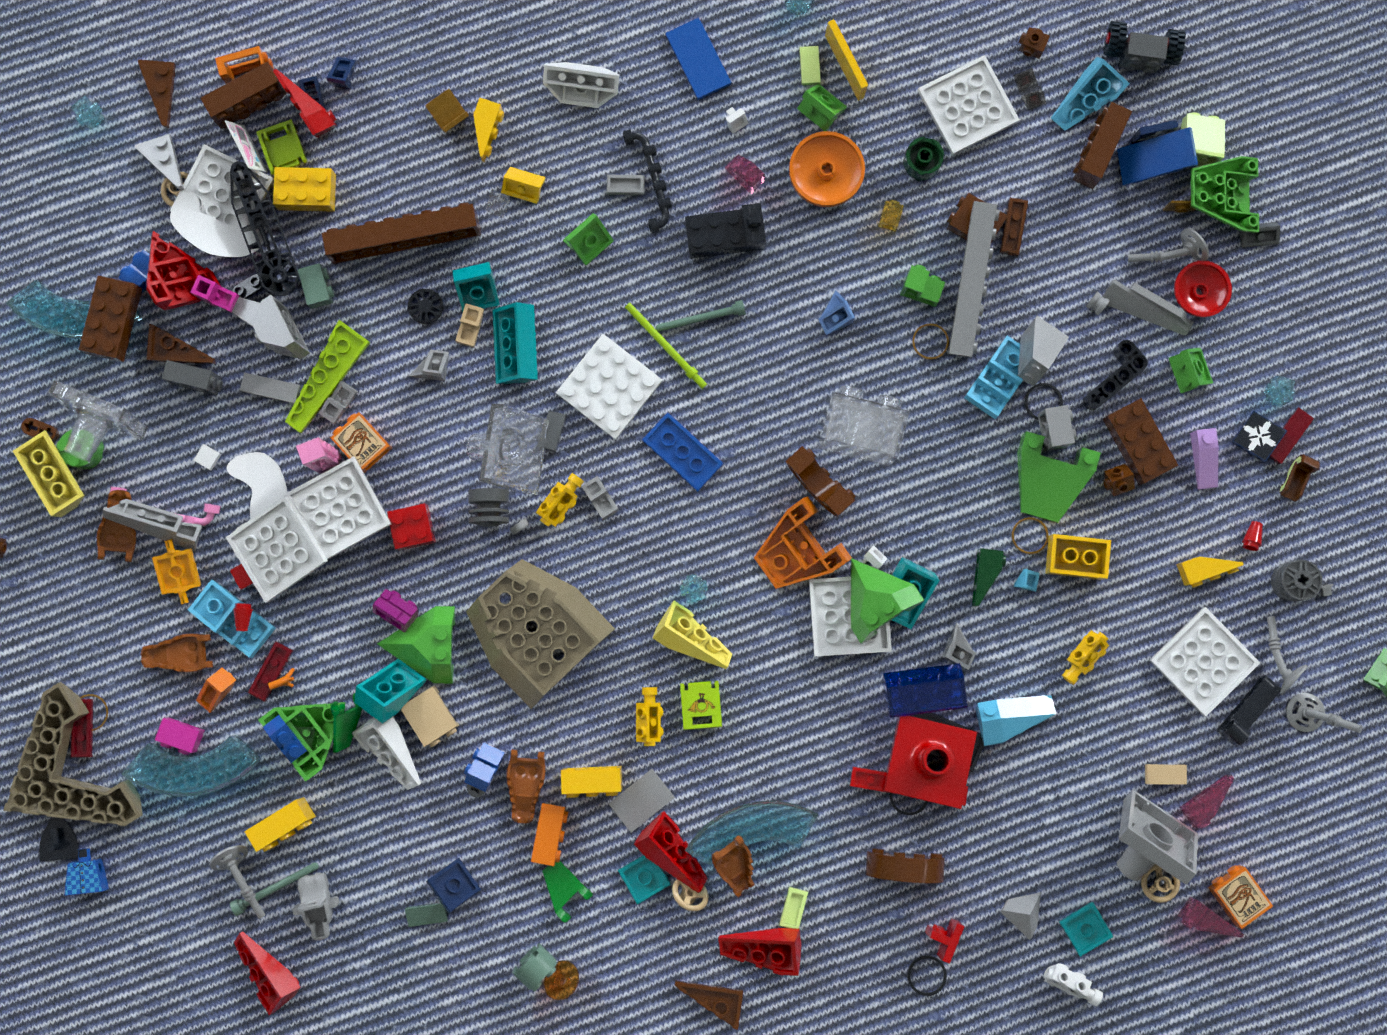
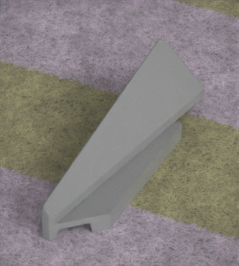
M1114 279L1102 296L1110 300L1107 306L1184 336L1188 334L1194 323L1186 318L1187 313L1137 283H1133L1127 288Z
M128 499L119 501V504L110 508H103V517L162 540L172 539L173 544L186 549L192 548V551H195L197 548L202 525L183 522V516Z

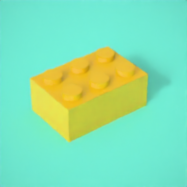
M275 167L273 205L278 210L335 212L336 174L332 168Z
M1059 534L1049 535L1045 574L1098 580L1108 579L1111 540Z
M622 766L563 768L561 770V792L566 794V798L578 797L581 793H586V797H596L599 793L605 792L606 796H617L618 792L622 791Z
M305 797L294 800L244 832L256 852L260 850L266 852L279 845L278 840L282 842L295 835L294 830L297 829L299 831L311 825V820L316 816Z

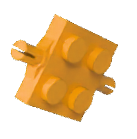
M172 539L165 540L167 552L163 555L152 557L161 594L178 593L181 604L188 603L186 591L190 588L201 586L192 548L175 550Z

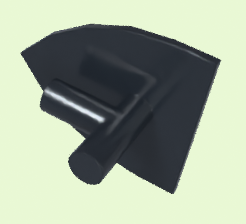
M53 817L44 829L40 840V862L78 858L79 846L73 829L63 818Z

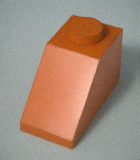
M222 667L206 680L196 701L211 713L231 691L236 679Z

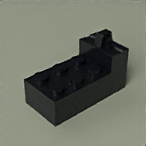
M761 203L742 205L740 210L685 216L690 259L764 250L766 238Z

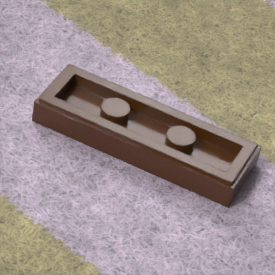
M1009 198L1006 212L1008 216L1005 219L999 253L1019 256L1028 200Z

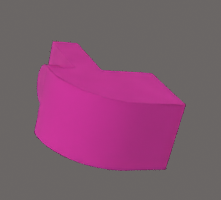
M198 275L190 293L204 302L232 312L239 298L237 293L225 289L216 282Z

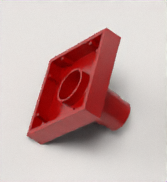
M899 714L883 791L961 809L977 732ZM932 750H937L943 759L942 768L938 772L931 770L927 765V756Z

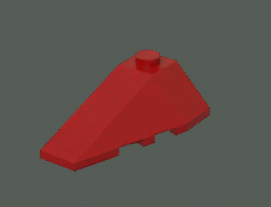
M273 70L287 94H290V100L293 105L301 111L299 114L313 136L319 138L337 126L335 123L337 119L331 110L327 111V109L279 70Z

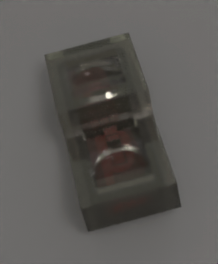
M1033 68L1013 75L1028 110L1046 103L1041 85L1038 86Z

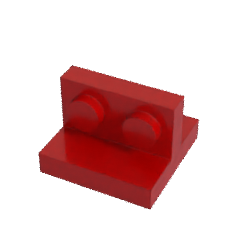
M951 918L947 930L936 924L933 927L927 925L925 933L931 939L941 942L937 955L942 961L949 964L965 927L953 918Z

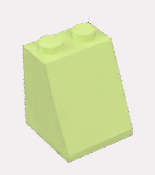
M1195 112L1187 114L1182 119L1181 129L1192 128L1198 161L1197 166L1220 162L1225 154V120L1219 119L1217 116H1200L1199 113Z

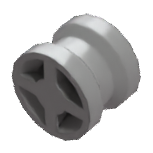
M1097 291L1086 307L1093 309L1095 314L1099 315L1110 300L1101 297V294Z

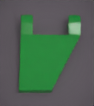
M338 701L331 703L330 707L334 716V753L350 747L354 736L352 732L356 730L363 710L357 704H355L356 707L345 711V704L338 705Z
M559 861L555 863V866L548 865L542 872L555 913L566 923L570 920L571 916L562 907L577 891L585 900L590 899L593 893Z

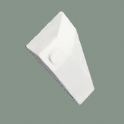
M373 717L352 732L366 752L371 751L378 757L377 762L380 765L385 764L390 768L391 775L407 790L421 784L401 729L394 717L383 724Z

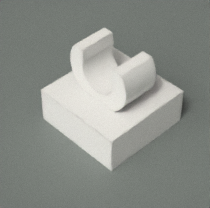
M731 107L726 111L729 115L726 118L727 125L733 134L748 124L746 114L742 108L735 111Z
M873 545L864 555L865 558L862 563L865 564L869 561L872 567L879 569L887 560V557Z

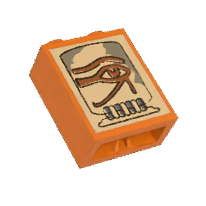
M360 412L352 414L347 419V423L343 427H337L330 437L349 459L352 457L357 459L364 473L392 449L388 442Z
M1234 865L1227 870L1228 873L1226 875L1215 878L1211 882L1212 885L1208 888L1234 925L1243 929L1272 908L1273 905L1246 867Z

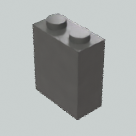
M169 360L166 361L162 379L168 383L216 396L218 391H221L223 386L222 377L213 371Z

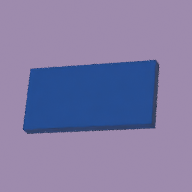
M699 17L665 33L697 100L731 85V80Z
M1191 127L1117 149L1124 186L1198 165Z
M668 412L642 439L651 450L697 492L724 464Z

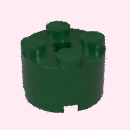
M919 137L913 140L908 146L903 159L906 172L917 181L928 180L934 177L943 163L944 151L942 146L935 139Z

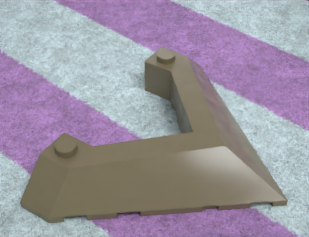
M62 682L43 692L40 708L36 712L32 724L33 728L30 737L27 738L18 765V772L14 776L9 791L10 796L8 802L5 803L3 811L47 815L48 817L72 820H87L103 824L111 823L119 826H126L141 817L143 814L140 795L130 779L117 784L113 788L62 777L73 723L87 715L89 711L81 698Z

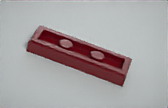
M1296 408L1282 427L1287 430V433L1272 452L1270 458L1279 465L1282 464L1314 418L1301 408Z
M275 641L248 693L266 702L272 692L269 689L268 683L279 679L294 650Z
M81 699L89 713L73 723L71 731V758L92 757L93 699Z

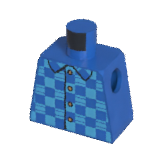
M90 848L78 849L79 861H73L67 865L65 895L108 890L109 886L102 859H91Z

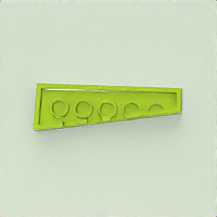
M338 320L325 349L321 352L315 368L313 367L307 383L304 384L300 396L296 399L285 422L302 434L370 342Z

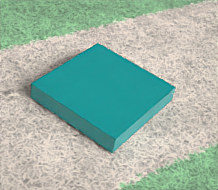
M644 855L618 869L637 905L671 885L663 869Z
M1093 902L1088 903L1059 921L1080 957L1114 937Z

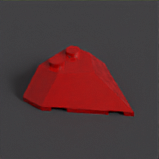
M153 231L146 289L155 305L163 310H169L201 301V299L190 293L198 275L221 286L213 271L207 267L204 269L195 263L196 260L171 242L166 243L159 238L158 233Z

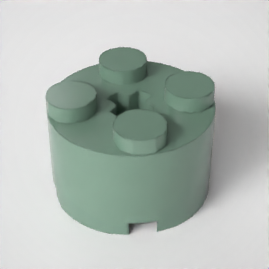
M538 943L537 947H532L519 961L521 966L519 968L515 966L512 974L529 990L532 989L535 992L542 985L541 981L545 976L549 978L555 972L557 960Z

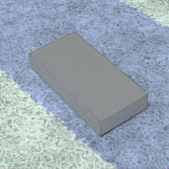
M607 175L606 193L607 195H644L645 176Z

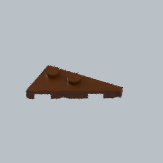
M138 59L139 67L161 124L165 128H169L176 64L174 62Z
M149 324L146 360L154 362H166L169 360L177 363L215 364L214 358L155 325Z
M675 980V986L680 991L689 995L701 1006L738 1030L743 990Z

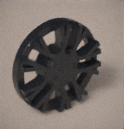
M423 288L411 295L407 305L410 316L421 324H431L437 321L442 315L444 308L442 298L437 292L432 289ZM424 292L429 293L427 298L424 297ZM421 294L423 299L420 300L417 295ZM414 298L418 300L417 304L412 303ZM439 300L440 306H434L433 303ZM418 306V309L411 310V307ZM433 308L439 310V313L434 312ZM420 311L419 317L416 318L413 314ZM433 313L435 317L429 320L428 314ZM423 314H425V321L422 320Z

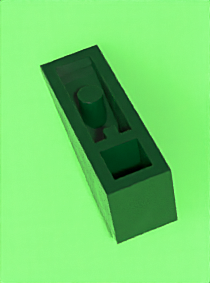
M984 548L977 550L972 607L980 605L1000 574L1002 567H1005L1006 556H1003L1004 551Z

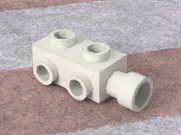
M1060 963L1049 966L1046 969L1044 981L1049 983V985L1065 991L1068 995L1084 998L1094 1006L1100 1004L1103 992L1095 988L1091 989L1092 982L1086 979L1085 975L1078 972L1074 973L1068 970L1069 967Z

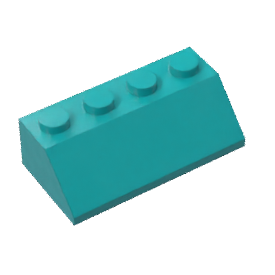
M515 302L492 309L496 384L527 383L538 380L534 305Z

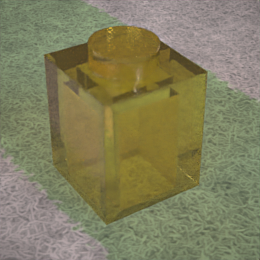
M895 200L885 201L878 227L896 232L904 205H900V202Z

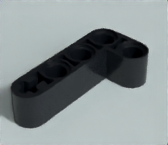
M1123 340L1115 346L1114 355L1122 366L1084 397L1083 404L1085 408L1089 410L1097 409L1147 367V358L1132 341ZM1121 346H1125L1128 349V354H1124L1121 351ZM1134 360H1137L1140 363L1139 369L1134 367ZM1119 372H1123L1126 375L1125 381L1119 378ZM1109 384L1112 392H1107L1104 389V385ZM1099 394L1101 397L1092 403V398Z
M1262 676L1222 722L1217 732L1232 745L1243 744L1250 736L1248 729L1274 700L1281 688L1268 676Z

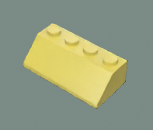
M44 430L13 450L50 516L63 517L78 507L84 498V494L47 431Z

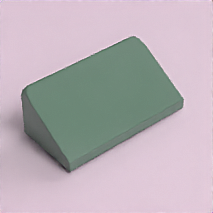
M441 902L405 908L409 927L448 922L447 911Z

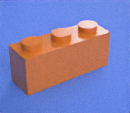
M542 803L531 862L555 866V863L560 861L561 851L558 850L559 842L563 843L565 831H562L563 823H567L569 814L566 811V807Z

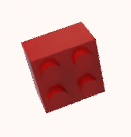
M423 503L387 512L391 522L390 528L396 550L401 551L436 543L427 504Z

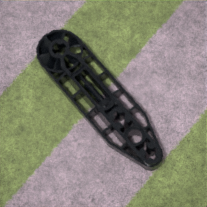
M234 162L230 168L231 204L261 285L269 294L278 297L286 296L297 287L299 275L270 195L244 162ZM241 170H242L243 176H244V178H245V179H242V180H241V178H240V176H239V173H238V171H241ZM252 176L257 181L256 184L253 183ZM234 182H235V185H236V187H237V190H235V191H234ZM245 187L251 188V191L248 193L242 192ZM262 188L269 200L260 201L257 190ZM240 196L244 207L236 210L234 197ZM252 200H253L254 205H255V208H256V209H253V210H252L251 205H250V202H249V201H252ZM271 204L275 217L266 218L263 208ZM246 213L250 224L242 228L238 215ZM278 222L282 234L273 236L269 225ZM265 226H267L275 249L271 250L269 247L270 242L265 233ZM256 229L259 230L264 246L267 247L268 251L266 252L263 251ZM253 231L257 242L249 245L244 232ZM284 239L288 252L279 253L276 242ZM259 248L263 259L255 262L251 252L252 249ZM289 256H290V257H291V260H292V262H291V261H289V260H288V259H286V258H287V257H289ZM289 264L291 267L286 272L285 267ZM280 274L282 279L278 280L276 275ZM289 277L296 278L295 282L289 281Z

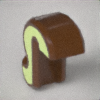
M1305 454L1299 455L1287 472L1286 480L1280 487V495L1294 502L1300 500L1311 473H1315L1320 468L1319 461Z

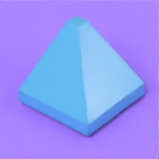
M1023 569L1014 583V587L1036 592L1040 573Z

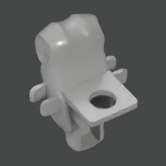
M325 873L305 875L298 879V892L301 901L300 904L292 908L293 915H302L305 925L310 928L311 936L316 941L329 937V924L333 915L332 908L337 907L339 904L338 896L330 897L329 882Z

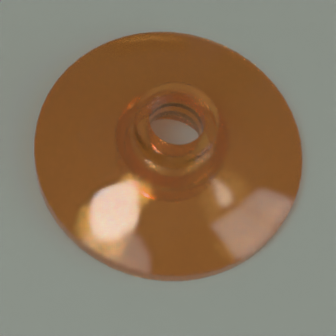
M561 960L557 962L555 972L549 978L545 976L544 979L545 991L554 1000L569 998L575 992L579 982V973L576 966L569 961Z

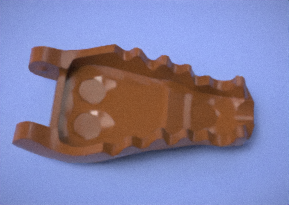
M124 490L111 491L108 495L107 508L119 504V501L124 499L132 500L131 494ZM102 517L96 537L98 548L97 560H104L105 552L111 551L126 553L125 562H132L137 538L135 529Z
M182 634L155 645L143 646L140 653L141 663L145 668L158 667L179 672H194L213 667V661H206L205 642L211 640V635Z
M511 750L507 768V785L512 803V820L517 823L527 824L534 819L535 806L545 780V752H538V759L518 758V750Z
M739 835L725 848L712 854V863L717 873L732 888L733 893L737 897L741 896L743 890L749 889V887L752 888L755 885L751 879L752 871L754 870L751 865L753 863L752 854L744 843L743 838Z

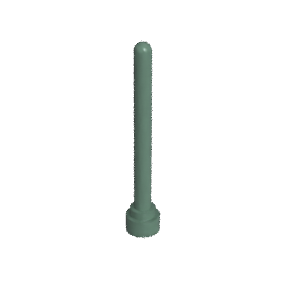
M743 300L736 301L731 307L656 325V330L660 332L731 314L738 316L746 315Z
M314 862L255 893L256 900L259 901L301 877L314 872L319 868L318 863ZM235 899L230 902L231 910L235 916L243 914L247 906L250 905L248 901L246 902L243 899Z

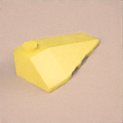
M673 601L657 625L653 639L671 650L727 669L732 653L716 637L712 638L705 631L707 628L703 624H698L690 610Z

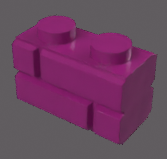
M385 589L372 606L373 613L402 632H406L418 616L416 604L410 600H403L401 595L394 590L389 591Z

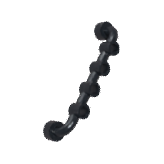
M631 129L623 131V138L626 146L634 144V140H639L643 147L648 171L652 178L653 188L662 213L661 220L657 221L656 218L648 219V225L651 234L659 233V228L664 227L669 221L668 209L672 208L670 198H665L663 191H667L665 180L659 179L658 174L662 173L660 163H655L653 156L657 155L654 144H649L647 137L638 132L632 133Z

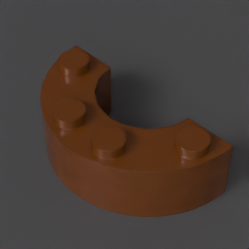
M801 446L785 461L787 466L804 488L827 511L836 517L840 516L855 502V494L850 489L845 490L837 480L833 481L829 477L830 473L824 467L821 468L815 459L816 455L809 448L806 450Z
M872 848V851H867V876L911 883L944 882L945 857H942L940 853H931L930 856L913 853V856H905V852L889 854L880 848Z

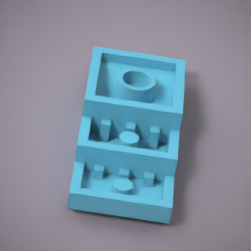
M1007 335L964 397L994 419L999 416L1023 381L1018 376L1020 344Z
M211 579L188 608V611L231 645L236 646L249 658H253L276 627L253 610L248 631H236L233 608H235V603L244 602Z

